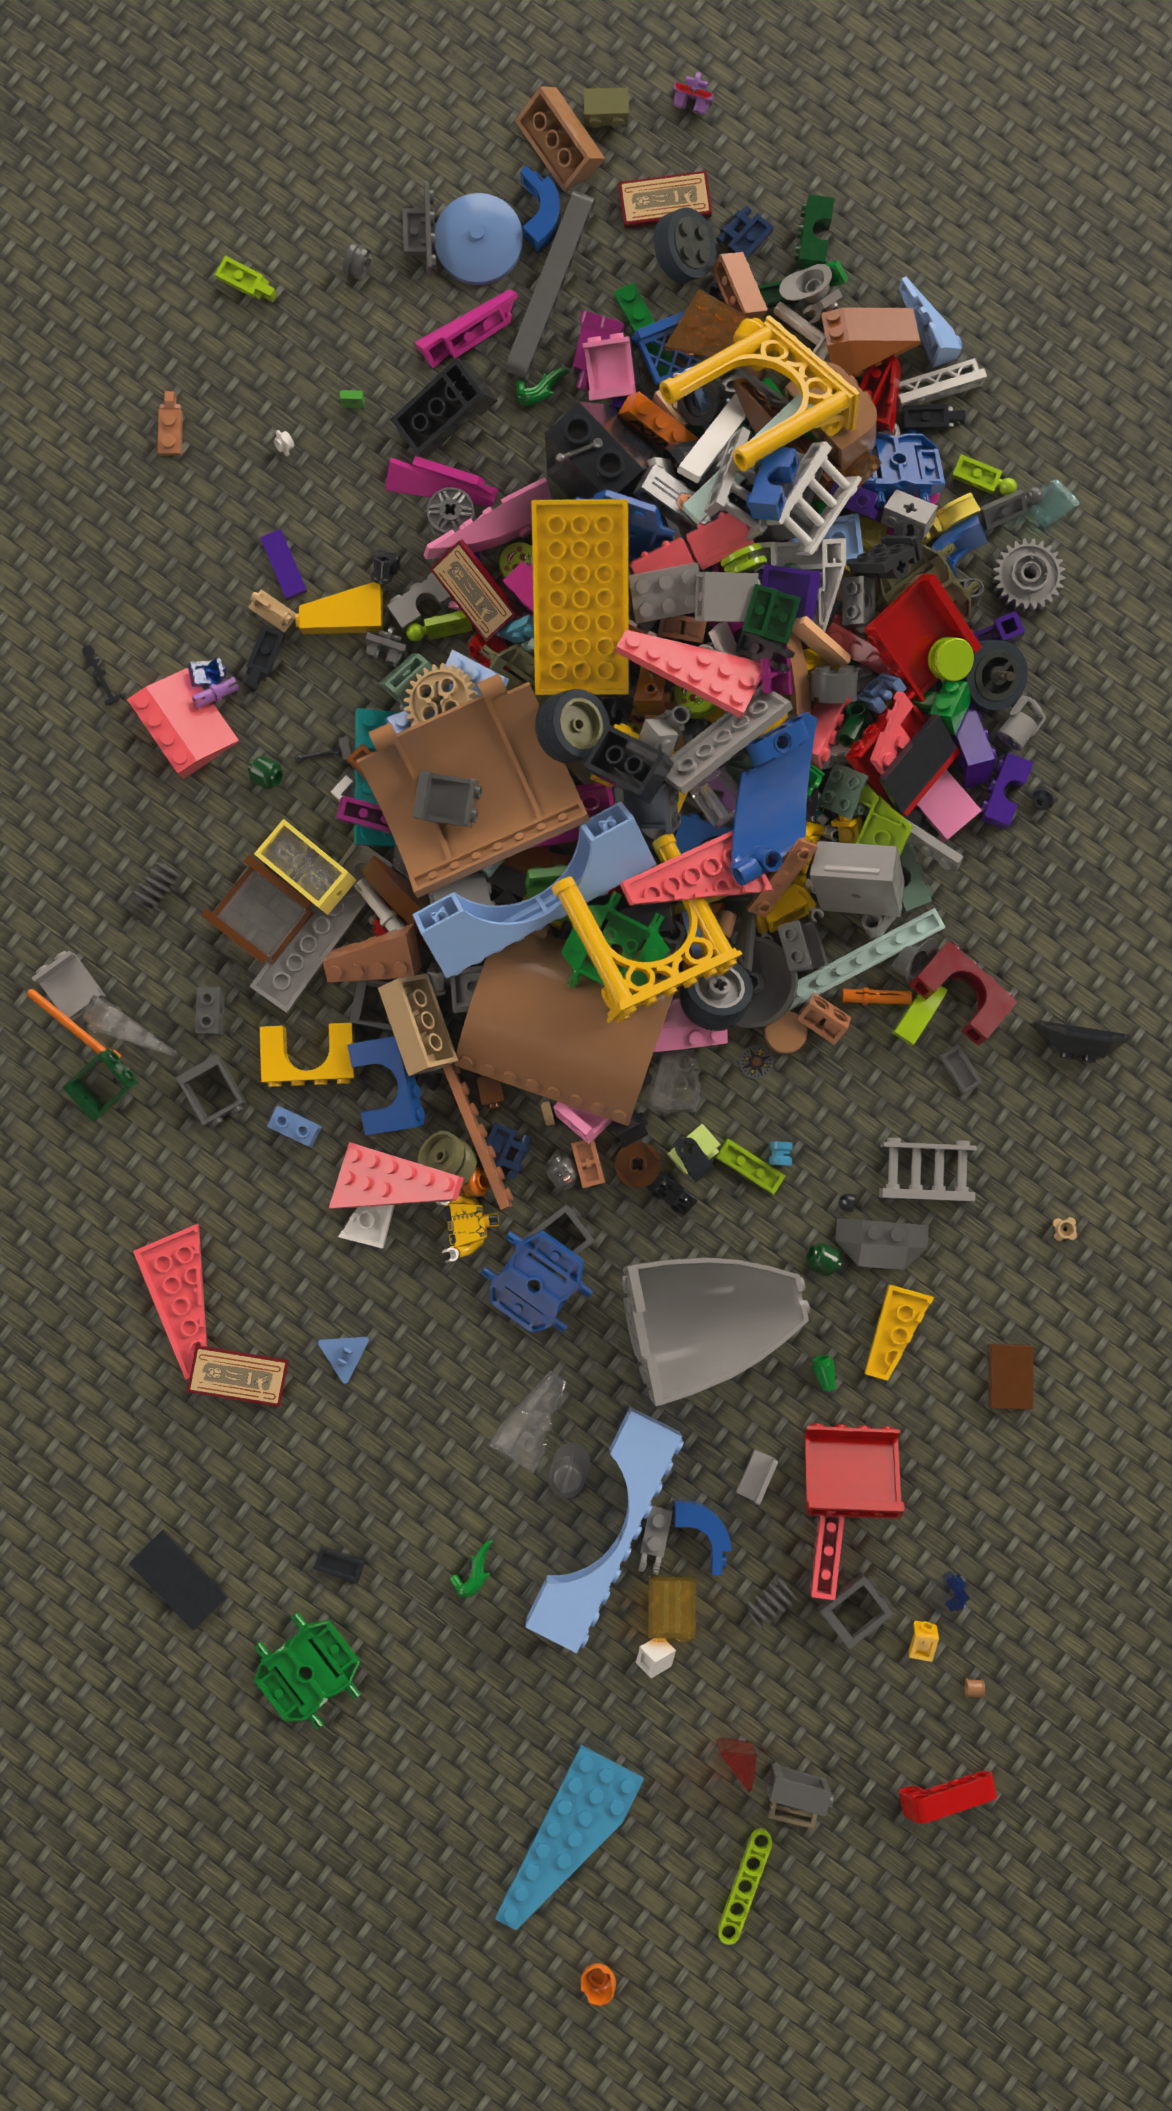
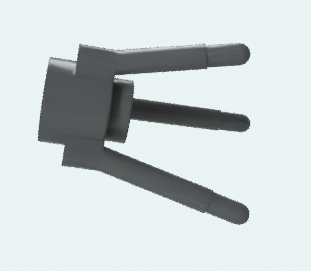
M676 706L672 711L666 710L663 714L652 718H667L669 724L677 729L678 738L674 748L685 729L684 725L690 718L689 707Z

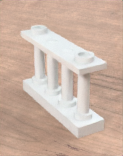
M827 442L812 443L799 463L793 484L786 483L783 487L786 504L780 521L766 520L768 525L784 524L802 542L796 552L798 555H813L819 549L820 542L849 498L856 493L857 486L862 480L860 476L844 477L827 460V455L832 449ZM819 467L839 485L833 497L815 479V473ZM807 485L827 505L821 515L802 498V493ZM794 505L814 523L808 535L789 517Z

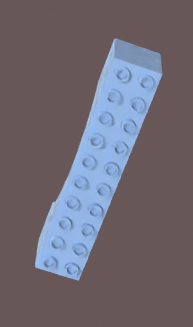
M621 801L589 818L590 821L579 825V838L575 853L566 870L552 884L554 885L556 882L571 876L586 904L596 897L606 895L609 890L620 885V883L656 865L634 817ZM549 886L546 890L528 900L499 906L472 902L453 892L412 915L446 978H449L450 976L460 974L463 969L482 962L485 957L501 952L509 944L523 940L531 932L543 929L555 919L565 917L567 913L559 898L555 897L551 886Z
M629 1407L609 1448L611 1456L615 1459L623 1473L628 1491L627 1513L622 1529L609 1550L591 1565L569 1574L547 1575L527 1615L526 1628L577 1653L579 1647H585L589 1638L588 1629L590 1625L594 1627L599 1618L600 1604L605 1605L610 1595L609 1586L611 1582L616 1583L621 1572L619 1565L621 1561L626 1562L631 1552L630 1543L632 1539L637 1540L642 1529L640 1522L642 1518L647 1519L652 1509L651 1500L653 1496L657 1497L662 1489L661 1479L663 1475L668 1476L673 1466L671 1460L673 1454L678 1455L684 1442L681 1439L680 1431Z

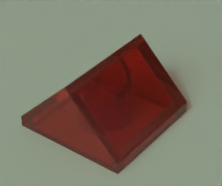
M718 1738L716 1741L720 1755L748 1792L752 1791L757 1758L753 1742Z

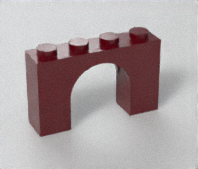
M948 941L938 950L909 985L927 1000L945 980L959 979L967 983L976 994L977 1010L962 1028L961 1032L979 1046L988 1039L1018 1001L1013 998L1010 992L998 985L992 976L987 975L980 969L975 961L963 954L958 946Z

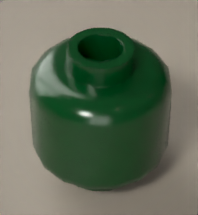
M260 756L251 761L248 766L249 778L256 785L271 789L278 786L282 781L283 771L280 763L275 760Z
M824 1243L812 1245L808 1249L805 1258L808 1268L823 1276H830L837 1272L842 1263L839 1251Z

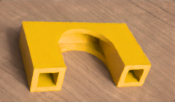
M329 1024L328 1057L321 1066L309 1071L299 1070L290 1062L287 1054L286 1027H260L261 1082L268 1083V1087H282V1082H291V1086H304L305 1081H314V1085H327L328 1080H337V1084H350L351 1079H356V1067L351 1066L347 1046L348 1044L355 1043L354 1024Z

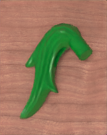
M560 368L548 375L544 373L541 382L532 388H525L524 381H517V400L524 406H531L554 394L552 391H549L550 388L559 379L567 375L570 370L568 368Z
M493 1540L483 1544L476 1556L470 1555L472 1571L467 1582L463 1584L457 1574L449 1579L461 1598L474 1596L490 1575V1573H484V1561Z

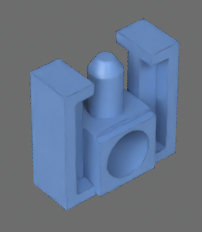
M881 673L862 689V692L857 696V700L865 702L868 710L881 714L887 708L884 702L892 698L893 693L890 689L904 692L907 688L900 678Z

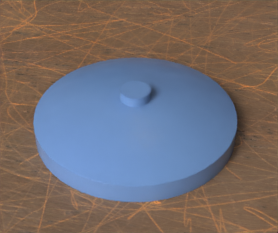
M473 193L457 198L443 210L435 226V250L442 267L453 278L465 284L480 286L495 283L507 276L520 259L523 249V233L519 218L505 201L496 196L485 193Z

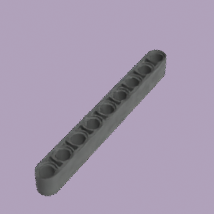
M575 190L573 191L505 367L506 373L525 380L528 379L591 218L596 198Z

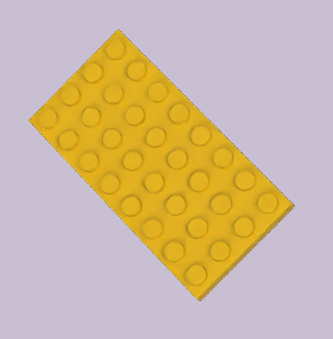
M628 499L532 500L535 695H555L572 689H583L594 695L629 694V659L615 652L626 630H629Z

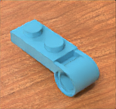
M526 615L516 621L511 620L496 636L516 644L525 642L531 637L533 638L534 616Z

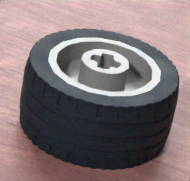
M738 963L729 968L727 973L719 977L716 974L707 979L702 976L697 979L698 982L688 988L681 987L680 1001L683 1012L695 1025L710 1031H721L735 1026L744 1017L753 994L751 978L747 971Z

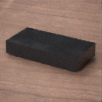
M322 1545L313 1569L358 1584L366 1560Z

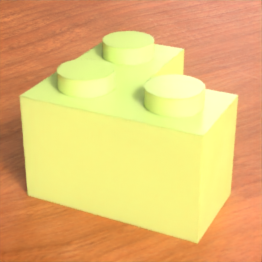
M703 1124L687 1136L693 1138L709 1159L719 1152L717 1147L721 1144ZM683 1142L684 1147L681 1151L690 1153L691 1143L686 1144ZM674 1147L667 1155L682 1173L687 1175L688 1172L676 1154Z

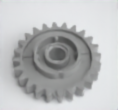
M1023 539L1021 545L1014 541L1012 547L1007 545L1004 549L1005 552H1000L998 555L999 559H996L994 562L997 568L992 570V574L996 575L992 583L998 584L994 591L1002 592L999 599L1007 598L1006 606L1012 602L1014 610L1021 606L1022 612H1025L1027 607L1030 608L1031 612H1034L1037 606L1042 610L1045 607V603L1050 605L1053 602L1052 598L1056 599L1059 596L1057 591H1061L1064 587L1060 583L1066 579L1061 574L1066 569L1059 567L1063 559L1057 560L1055 558L1058 551L1051 553V545L1044 548V541L1036 545L1035 539H1032L1030 544L1027 543L1026 539ZM1024 572H1030L1033 575V579L1026 578Z

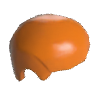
M594 1963L586 1967L581 1975V1991L586 1994L588 2002L592 2005L603 2006L611 2001L616 1989L614 1973L608 1966L601 1963Z

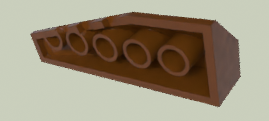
M746 378L737 379L732 383L740 404L754 432L757 434L781 409L778 406L766 403L768 397ZM802 435L784 445V447L796 449V452L805 455L812 443H817V441L811 436L807 439ZM828 454L827 460L845 477L847 474ZM823 470L819 483L828 492L833 487L834 480ZM815 493L813 500L819 499L820 497Z
M373 856L362 871L363 876L407 925L414 924L416 936L428 947L412 914L430 905L429 896L423 895L417 898L409 881L376 856Z

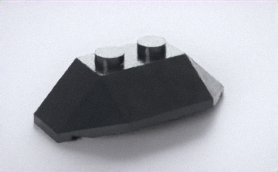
M1043 1020L1034 1022V1028L1053 1053H1059L1060 1058L1074 1059V1056L1083 1057L1082 1061L1096 1063V1060L1105 1058L1130 1040L1131 1034Z

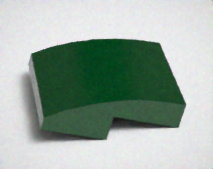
M755 584L742 631L788 645L801 597Z

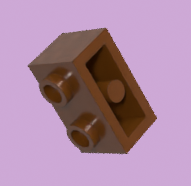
M641 666L634 698L638 714H663L667 710L668 705L672 703L671 687L675 686V683Z

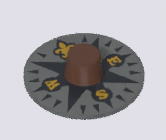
M749 1046L740 1056V1069L749 1078H764L773 1068L772 1054L763 1046Z

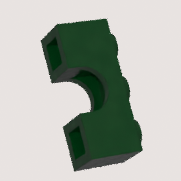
M808 194L807 202L802 203L800 217H804V222L799 224L797 238L801 239L800 246L796 245L794 259L798 260L797 269L804 270L817 264L826 263L829 240L819 239L813 232L818 229H830L835 198Z

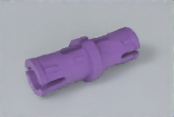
M231 677L220 684H212L209 686V689L192 695L193 702L203 699L197 702L195 706L200 709L213 701L219 702L222 700V697L239 691L238 684L228 687L234 684L236 680Z

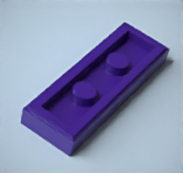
M279 529L260 537L286 600L306 593L307 589L282 530Z

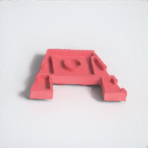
M897 691L893 698L896 700L893 710H889L886 716L888 723L884 732H880L870 757V761L881 775L911 740L901 727V723L913 707L904 692Z

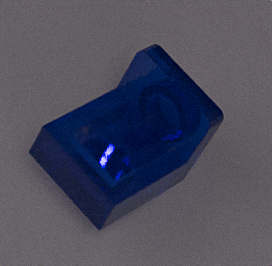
M215 657L212 661L190 662L187 665L192 687L217 685L225 679L226 668L222 664L221 657Z
M949 1571L942 1577L956 1596L948 1600L945 1605L950 1612L954 1610L959 1611L967 1605L970 1597L963 1589L966 1587V1584L960 1575L954 1576Z

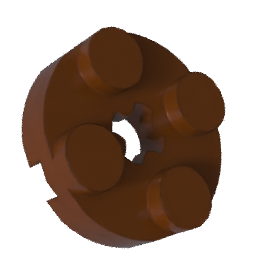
M634 1142L625 1148L622 1147L615 1160V1170L619 1179L626 1185L635 1188L651 1184L658 1176L661 1167L657 1151L651 1145L642 1142ZM633 1159H642L644 1161L641 1171L639 1169H632L634 1165Z

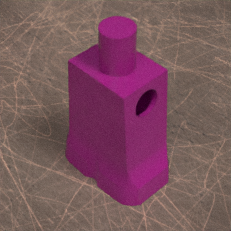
M581 311V332L573 369L574 372L580 373L576 388L588 392L590 388L585 350L582 343H588L587 338L601 336V340L610 339L611 334L623 333L625 327L624 323L588 311Z

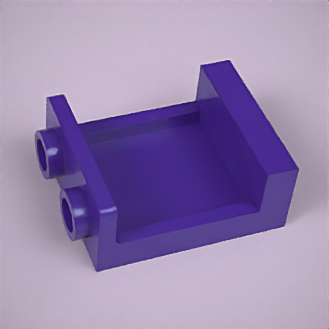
M835 481L830 492L832 497L839 488ZM857 486L856 493L849 498L842 510L853 514L859 513V516L880 523L884 507L881 508L880 505V508L876 506L877 493Z
M765 564L764 569L760 568L758 579L762 586L801 597L796 618L807 616L810 620H814L822 572Z

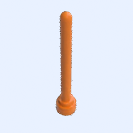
M34 989L27 991V996L97 1054L106 1049ZM114 1049L113 1051H114V1052L119 1056V1058H120V1057H121V1054H119V1053Z

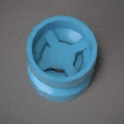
M770 1141L769 1149L772 1151V1155L769 1157V1165L792 1166L790 1151L793 1148V1143Z

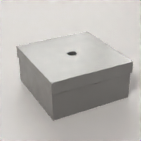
M817 841L818 849L815 852L810 877L822 911L901 917L905 881L897 846Z

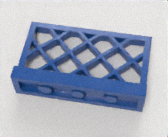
M715 299L640 328L631 337L634 346L638 345L655 385H659L667 378H674L673 374L676 372L681 373L685 369L710 358V354H717L718 351L712 349L715 340L721 342L725 349L731 346L715 311L718 308ZM712 319L715 326L714 332L703 328L706 320ZM686 328L697 331L695 340L684 336ZM701 333L711 337L709 347L698 342ZM671 335L678 339L676 348L665 344L667 336ZM681 341L692 345L690 355L679 350ZM652 343L658 346L657 355L650 354L645 345ZM696 348L707 352L704 360L693 357ZM662 349L674 353L671 363L660 358ZM677 355L688 360L686 367L681 368L674 365ZM658 363L669 368L667 375L659 377L656 370Z

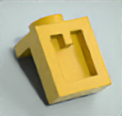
M838 815L837 818L831 821V826L838 827L839 843H856L862 830L861 816L853 815L852 819H848Z
M914 1621V1635L908 1651L909 1658L932 1662L939 1641L937 1625L929 1622Z

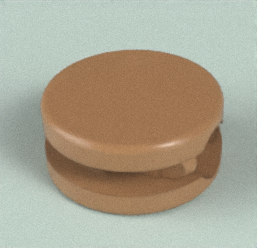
M787 1011L778 1021L764 1027V1040L771 1050L779 1054H790L804 1045L807 1038V1026L797 1020L798 1014Z

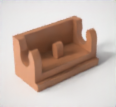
M584 1140L571 1143L582 1187L586 1188L605 1183L594 1140L589 1144Z

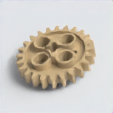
M442 663L439 669L433 664L431 672L424 668L423 676L418 673L416 674L417 682L410 681L413 689H406L410 697L403 700L409 704V706L404 708V711L410 713L406 718L413 722L411 726L428 720L432 712L435 711V716L452 709L454 706L472 700L478 696V693L472 690L475 684L472 681L469 682L471 678L464 674V671L460 668L456 670V667L453 665L447 668ZM453 684V689L447 692V687ZM432 689L431 695L425 698L426 692Z

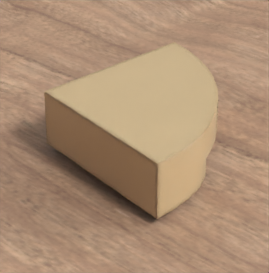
M550 1102L542 1103L541 1108L545 1124L547 1126L555 1125Z

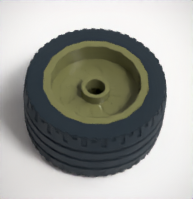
M583 689L566 690L551 696L542 703L535 719V732L540 746L548 756L558 762L575 763L588 759L606 726L610 725L609 716L603 703L591 692Z

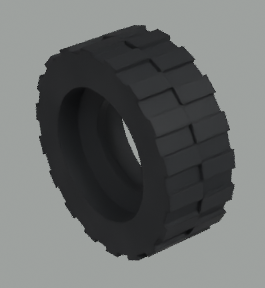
M716 378L700 387L706 389L710 397V406L706 411H701L696 407L694 402L695 391L677 401L680 415L687 423L698 427L712 424L728 404L726 388L720 378Z

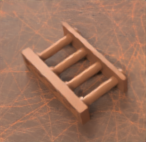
M798 838L788 853L782 857L781 867L777 871L765 873L773 890L753 895L754 898L747 906V911L766 917L818 849V846ZM767 856V860H766V865H767L768 862H769V857H768V856Z

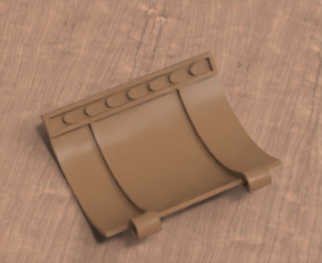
M498 673L477 683L482 693L481 696L397 734L391 722L369 732L377 751L357 759V763L388 823L417 898L590 821L566 764L548 756L538 742L535 732V719L540 706L529 682L507 691ZM420 770L465 779L472 778L480 781L479 785L482 786V794L480 800L477 799L475 808L478 809L477 822L473 823L472 828L419 820L413 817Z
M548 923L541 930H535L526 935L523 940L509 944L501 952L487 956L467 1012L456 1053L458 1061L454 1062V1065L629 1126L674 994L667 998L661 995L657 997V1002L648 1007H644L643 1004L636 1007L637 1011L632 1013L627 1020L621 1023L614 1021L608 1024L606 1020L608 1018L607 1013L611 1009L607 1007L602 997L601 990L605 987L604 985L585 975L580 977L576 988L566 984L573 969L561 953L566 941L548 935L551 923ZM587 954L584 961L588 962L590 958L589 954ZM655 977V982L653 985L660 983L663 980L657 979Z

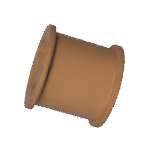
M966 1678V1698L981 1697L983 1699L985 1694L984 1680H968Z

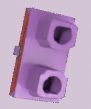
M697 72L695 78L686 77L685 83L693 85V87L675 82L673 88L675 107L685 109L688 98L696 100L693 111L701 115L706 114L709 104H713L714 97L713 93L698 89H707L708 82L701 81L702 73Z

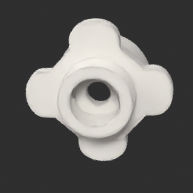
M277 430L275 432L274 444L278 451H283L285 456H289V450L294 448V442L288 432L284 431L281 433Z

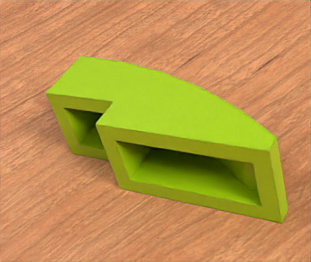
M940 986L927 1000L917 993L892 1034L910 1046L914 1045L948 990Z

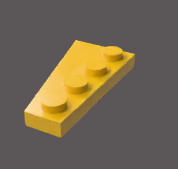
M888 1284L864 1374L889 1380L905 1347L913 1337L915 1329L923 1319L924 1313L934 1297Z

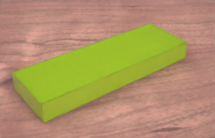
M730 1139L726 1140L715 1157L772 1195L775 1194L786 1175Z

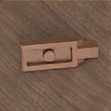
M165 391V404H160L158 454L159 456H182L183 412L180 404H177V396H175L174 391Z

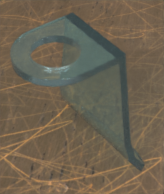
M1054 478L1043 492V500L1038 505H1033L1028 513L1045 529L1079 505L1080 502L1064 484Z

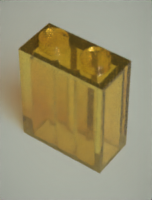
M648 1576V1638H653L655 1642H665L667 1638L676 1639L677 1642H690V1639H695V1577Z

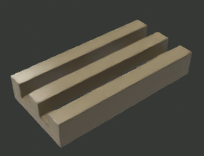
M775 1802L770 1803V1811L768 1812L769 1819L810 1829L815 1828L818 1815ZM775 1809L810 1817L811 1821L775 1813Z

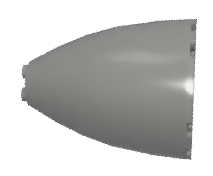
M705 1257L647 1262L625 1266L623 1269L624 1274H627L622 1276V1288L624 1293H627V1298H624L623 1302L634 1355L637 1356L639 1362H642V1366H639V1371L643 1383L648 1388H651L648 1394L655 1406L693 1395L735 1377L768 1356L809 1321L810 1307L808 1301L802 1298V1291H805L803 1278L798 1274L771 1266L741 1260Z

